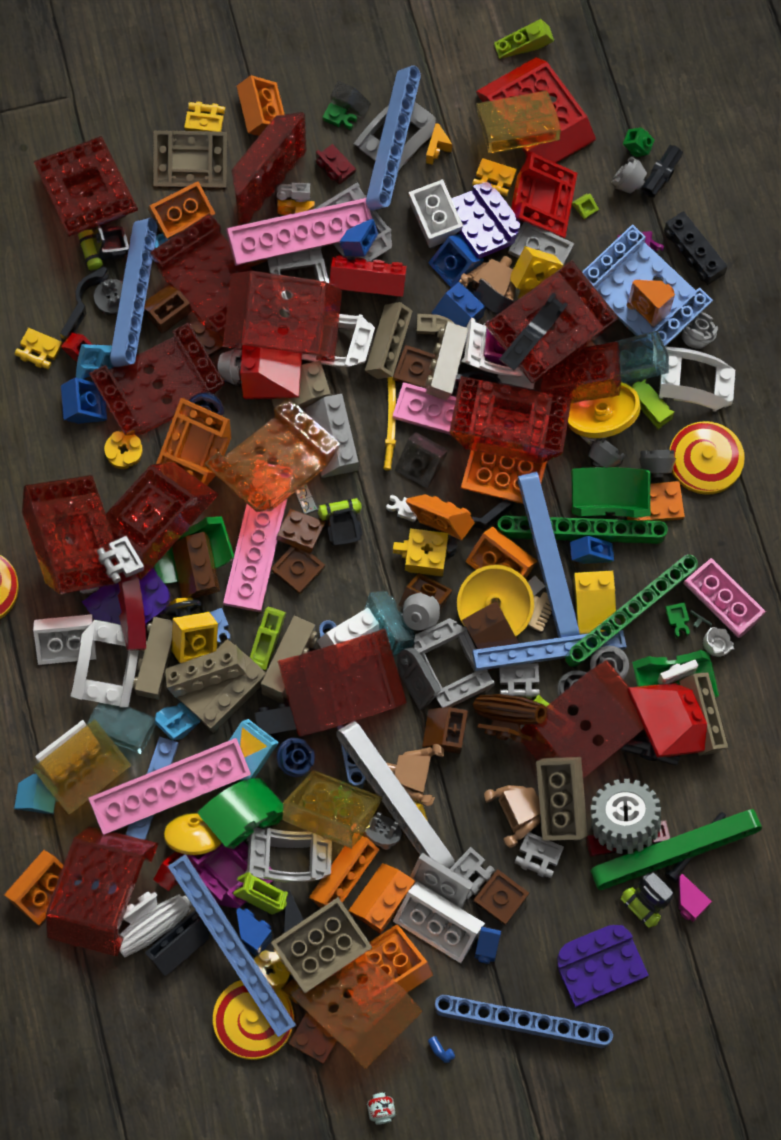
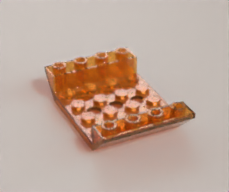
M287 398L274 408L273 419L223 457L218 452L206 461L204 465L256 512L272 511L325 469L340 447V443ZM263 450L265 453L257 455L255 451ZM271 461H275L278 463L276 466L268 465V463ZM289 473L291 476L288 478L281 477V474Z
M365 953L306 993L302 991L294 978L282 988V991L295 1004L298 1003L345 1047L351 1057L364 1069L423 1012L408 993ZM360 976L368 977V981L365 984L357 982ZM346 990L354 992L351 998L343 997ZM331 1005H339V1010L337 1012H329V1007Z

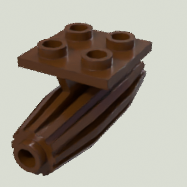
M503 694L480 695L473 703L475 713L494 720L491 725L478 724V728L485 730L484 734L496 736L497 739L506 741L508 738L519 743H523V740L531 741L532 737L521 732L520 725L541 724L547 717V710L544 704L524 697Z

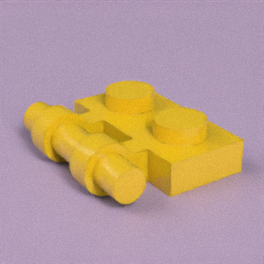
M198 101L196 103L189 102L188 109L195 110V112L187 111L185 131H222L223 116L217 114H225V107L214 103L207 105ZM202 111H204V112H211V114H205V113H201V112H202Z
M482 158L476 173V177L481 178V180L474 178L472 186L491 181L497 183V185L491 184V186L500 195L507 197L509 190L503 188V186L511 188L517 169Z
M28 328L20 342V345L25 350L17 348L14 355L20 357L22 361L34 363L39 368L49 369L51 362L46 360L47 358L55 360L61 349L62 342ZM32 351H34L41 355L37 357L35 355H32L31 353Z

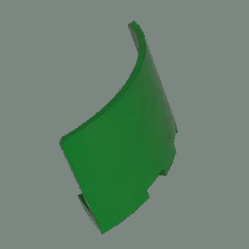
M619 467L572 469V514L595 516L606 515L607 512L615 513V516L632 518L651 516L649 470Z
M222 516L206 517L197 524L188 527L189 531L179 534V531L169 534L155 535L146 543L153 569L165 585L179 582L172 545L186 536L205 532L209 536L216 569L234 559Z
M699 650L676 656V660L670 661L667 660V657L648 656L632 662L637 686L639 687L658 685L657 680L661 673L668 671L676 664L683 665L696 660L698 667L695 674L708 672L715 698L719 696L708 652ZM677 680V681L672 682V683H676V684L680 685V682H679L680 680Z
M250 778L218 794L198 811V815L225 847L234 849L254 833V828L277 825L290 811L261 778Z

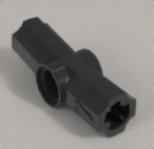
M670 144L661 160L655 163L650 176L641 189L645 195L655 198L663 184L670 180L675 166L683 155V151L680 148Z
M627 733L623 735L620 750L640 755V757L646 760H658L677 766L681 755L657 758L649 737L643 738Z

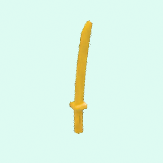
M393 377L388 378L387 439L385 440V447L387 449L384 461V470L387 471L391 470L393 449L396 446V419L393 418L396 407V389Z

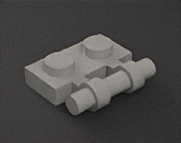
M310 183L280 184L277 187V197L280 200L291 197V199H295L297 202L310 200Z
M127 536L109 543L110 551L105 552L103 548L97 550L100 563L104 564L107 569V575L113 579L114 583L121 580L119 576L121 572L127 578L144 570V565ZM115 558L118 564L113 566L110 561L111 559Z
M538 663L499 667L500 685H508V690H500V694L525 697L527 699H532V697L539 695V689H532L531 685L539 684ZM525 684V689L514 690V685Z
M529 832L525 836L520 848V852L526 854L525 859L517 856L514 863L520 865L524 870L529 869L537 872L541 877L552 878L554 871L547 869L548 864L557 865L564 847L549 840L543 841L542 837ZM535 857L542 860V865L531 862V858Z
M472 847L450 868L451 871L465 878L470 883L472 882L469 878L475 872L479 874V877L472 883L473 887L467 899L473 894L476 895L479 891L478 888L484 882H488L491 875L495 872V869L490 865L486 870L481 867L485 859Z

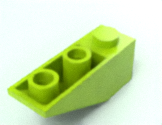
M539 19L494 42L498 57L501 59L538 50L554 42L549 25L542 19Z

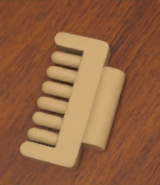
M543 592L541 598L534 596L533 615L528 624V627L539 632H543V627L546 626L544 623H547L546 619H549V615H551L547 593Z

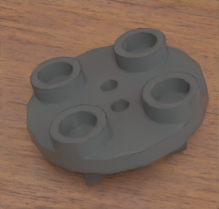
M116 279L105 280L95 289V304L103 314L118 313L123 286L122 281Z
M378 812L376 815L365 820L362 835L373 844L388 850L400 841L402 832L398 822Z

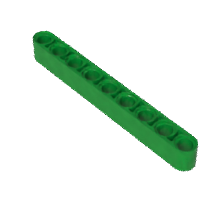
M503 516L498 520L497 530L507 538L533 539L530 529L522 530L520 528L522 525H527L530 528L527 516ZM550 517L555 540L575 541L590 536L607 542L659 544L665 540L668 531L667 525L661 521ZM504 524H507V525H509L511 528L508 529V530H505V529H503L501 526L504 525ZM564 526L568 530L566 532H562L558 528ZM584 527L587 531L580 532L577 528ZM603 528L606 532L599 533L596 529ZM621 528L625 533L619 534L616 532V529ZM641 529L644 533L637 534L635 530ZM654 530H660L663 534L657 535L654 533Z
M693 555L683 556L582 638L567 652L565 656L567 664L572 667L579 666L686 579L697 568L698 561ZM684 563H688L690 569L686 568ZM670 574H674L677 580L672 579ZM656 585H660L663 591L658 590ZM642 596H646L649 602H645ZM628 607L633 608L635 610V614L631 613ZM614 618L619 619L622 625H618ZM600 630H605L608 636H603ZM586 641L593 643L594 648H590ZM572 653H577L580 659H575Z
M749 809L643 848L640 852L635 851L593 867L590 872L597 889L604 890L756 834L762 830V825L755 810Z

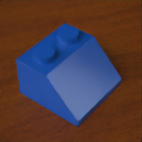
M458 234L449 236L428 263L452 288L461 280L463 273L468 274L480 266L484 259H478L462 236Z
M458 282L445 293L432 311V314L444 316L453 321L454 324L466 328L471 318H474L475 322H477L484 316L485 306L466 287Z
M73 378L61 385L64 420L78 424L107 420L104 385L79 378Z

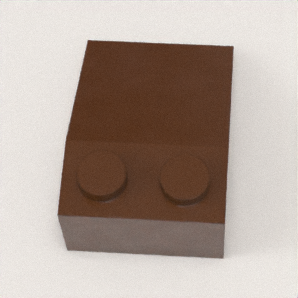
M497 601L462 620L478 649L519 644Z

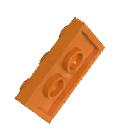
M680 482L650 484L651 516L626 517L627 520L669 521L684 519Z

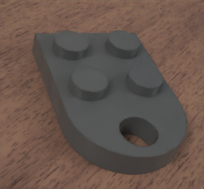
M407 648L399 652L397 668L419 710H422L433 701L441 689L421 654L414 648Z

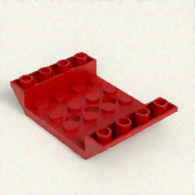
M536 57L476 91L485 106L490 104L525 152L526 160L530 153H535L557 163L596 141L587 115L547 61ZM553 96L557 101L549 102L547 98ZM539 105L542 109L535 111L532 109V106ZM522 113L526 115V118L520 120L517 118V115Z

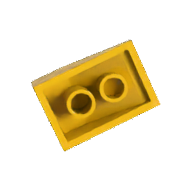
M613 571L574 574L573 586L576 619L580 635L589 634L616 612Z

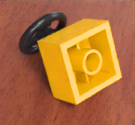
M199 600L175 603L164 609L165 615L177 616L173 618L171 651L180 663L216 652L217 621L210 612L192 615L191 611L201 606Z

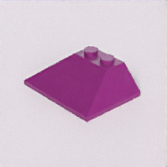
M244 841L234 849L227 848L221 843L219 847L205 854H184L188 857L218 905L240 908L247 902L233 895L235 890L243 887L244 883L237 881V879L245 874L248 866L249 846ZM259 878L268 884L273 882L272 880Z

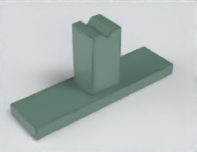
M690 611L692 615L698 618L693 625L694 627L698 628L702 621L710 627L712 626L711 622L694 611Z

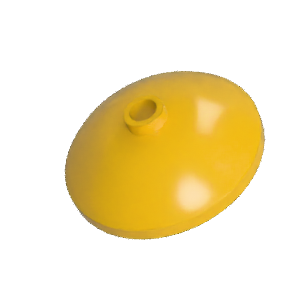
M198 813L184 814L175 818L166 826L164 831L167 845L174 851L182 854H205L213 851L222 843Z

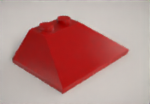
M530 153L517 175L511 209L517 219L565 238L578 173L535 153Z
M304 327L248 329L243 338L240 371L244 399L299 398Z
M676 683L629 687L627 689L657 758L700 753L705 750L707 721L692 689Z

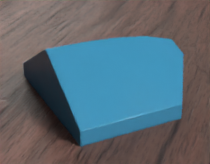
M183 703L163 708L156 713L155 724L172 740L183 739L200 722Z
M32 774L19 782L14 809L54 814L58 788L45 775Z

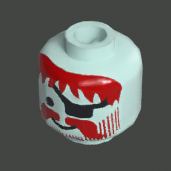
M385 1093L374 1094L373 1099L367 1103L369 1118L376 1125L392 1122V1118L395 1117L396 1113L391 1097L385 1096Z

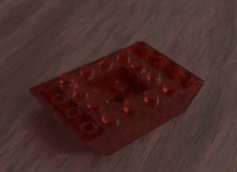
M303 112L275 116L233 167L232 181L238 226L248 224L251 221L254 212L261 209L263 201L273 194L277 184L283 182L285 174L295 167L298 158H302L305 155L307 140L305 114Z
M102 136L33 161L43 188L66 237L138 211Z
M572 260L485 324L486 328L506 351L523 329L538 314L553 292L556 294L555 299L562 304L565 302L568 304L553 324L554 330L548 331L518 366L531 383L547 376L602 335L619 319Z
M461 376L449 433L465 449L541 464L563 454L572 398Z
M174 462L150 465L99 520L96 546L108 552L110 551L109 543L127 536L144 565V570L136 573L138 578L142 580L219 494Z
M93 475L25 485L22 514L45 583L59 594L118 584V582L114 583L113 579L109 578L106 573V567L98 559L97 550L103 548L105 552L110 551L109 543L115 540ZM65 537L71 538L73 544L67 543ZM115 558L110 560L113 566L118 564Z

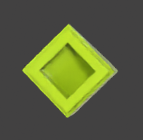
M585 194L572 202L573 207L583 219L599 210L591 194Z

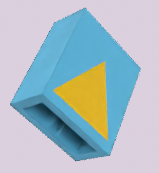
M247 719L240 723L230 740L237 738L251 773L250 776L242 778L240 781L255 778L279 743Z

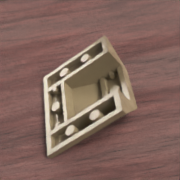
M154 131L153 186L187 187L199 181L201 187H227V132Z

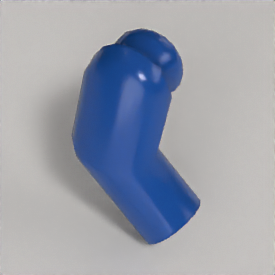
M434 1036L428 1040L434 1054L443 1062L448 1063L455 1058L452 1049L444 1051L437 1037Z

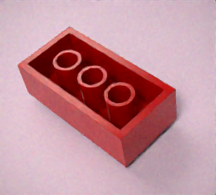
M346 256L333 257L329 288L403 297L406 266H403L402 263L392 262V264H386L382 260L369 262L364 258L352 260L347 259L348 257Z

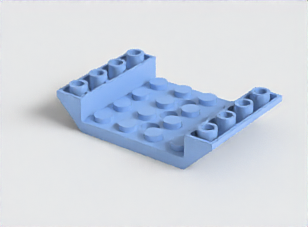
M632 224L583 270L580 276L590 292L645 345L661 351L713 300L700 287L697 290L691 287L645 243L646 237ZM660 277L665 284H669L674 290L675 297L670 314L654 328L636 309L632 310L627 307L634 280L653 281V278Z

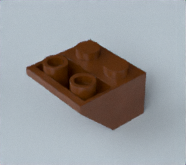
M170 285L165 286L145 301L144 314L161 333H164L191 313L189 301L178 289Z
M451 707L429 709L422 748H432L434 744H438L446 752L461 754L468 710Z

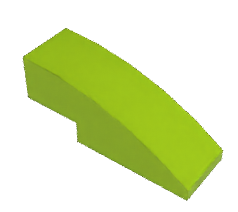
M271 607L265 609L250 658L264 670H267L287 613Z

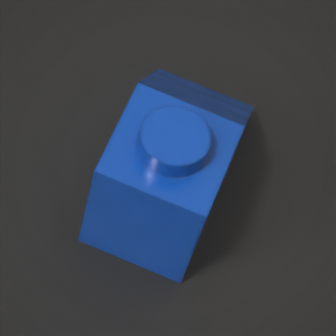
M369 219L345 232L340 240V246L345 256L365 257L378 235L374 219Z
M590 536L570 542L573 561L583 564L614 561L613 546L610 542Z
M481 926L475 958H478L479 962L490 964V961L494 962L501 931Z

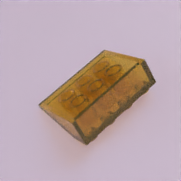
M548 91L476 104L488 153L560 140L561 128Z
M94 719L32 769L68 816L89 800V797L94 796L132 765Z
M313 770L283 802V821L352 849L364 834L382 801V797Z

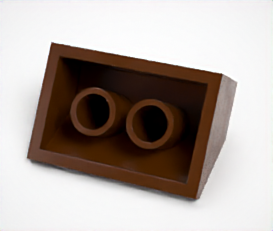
M205 532L186 536L173 544L172 549L182 598H197L220 592L209 536Z

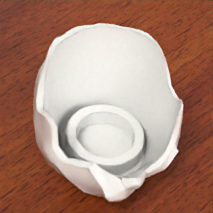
M710 628L703 638L704 649L712 656L721 657L734 649V643L730 641V636L726 629Z

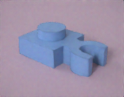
M222 608L210 612L218 623L217 643L221 644L219 638L222 635L226 636L230 641L229 632L224 630L229 625Z

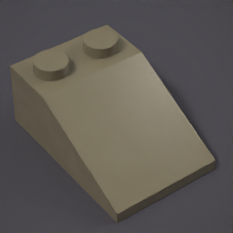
M321 361L302 365L299 398L272 399L276 416L303 410L323 397L331 396Z

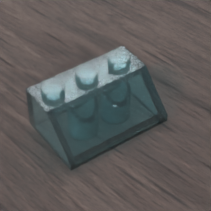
M654 331L609 343L610 379L626 384L669 373V355L659 332Z
M387 591L369 593L365 609L369 608L378 621L380 635L392 656L404 649L413 647L415 633L404 622L403 613L398 611L395 599L389 596Z
M100 702L94 708L87 723L92 734L140 754L143 753L156 725L155 717L136 709Z

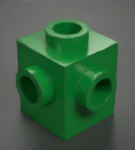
M642 127L628 129L622 145L632 155L640 157L649 155L655 139Z

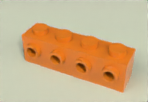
M354 833L332 863L330 876L321 879L309 898L320 908H323L338 897L343 903L380 849L368 838Z

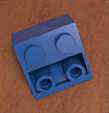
M238 908L237 917L241 941L249 952L259 956L273 939L272 930H270L271 926L263 920L260 922L254 918L255 915L248 909L242 910Z

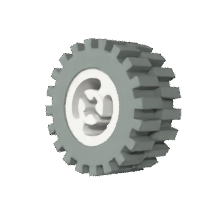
M619 779L614 780L613 786L609 783L605 784L604 791L599 789L597 797L594 796L592 799L591 824L595 838L599 837V843L602 846L607 843L608 850L612 851L615 847L617 848V853L621 854L623 849H626L628 854H631L634 848H637L638 852L642 851L644 844L649 847L652 844V839H657L658 832L661 829L659 798L656 799L654 790L649 792V786L644 784L641 787L640 781L635 780L634 784H631L630 779H624V783H620ZM624 806L628 807V822H624Z

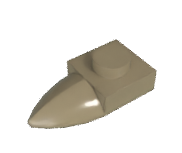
M418 314L417 334L435 335V332H439L440 327H444L447 321L454 322L441 315Z

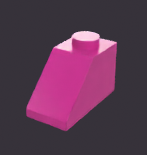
M682 874L678 879L680 914L686 920L694 922L710 906L712 901Z

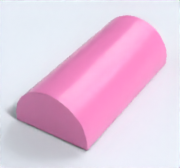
M712 558L684 581V585L738 638L746 634L766 612Z

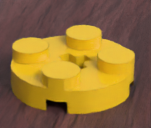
M116 431L105 443L104 451L106 458L115 468L127 469L129 466L136 465L142 458L143 449L139 437L131 432ZM126 446L129 451L121 454L119 448Z
M266 950L254 958V961L272 989H281L286 985L290 973L276 953ZM271 968L275 973L267 975L265 969Z

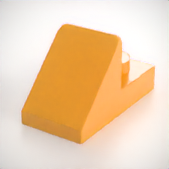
M436 123L426 154V163L433 165L434 159H438L440 150L452 152L451 141L441 126Z
M278 199V214L286 216L315 209V201L297 202L295 200Z

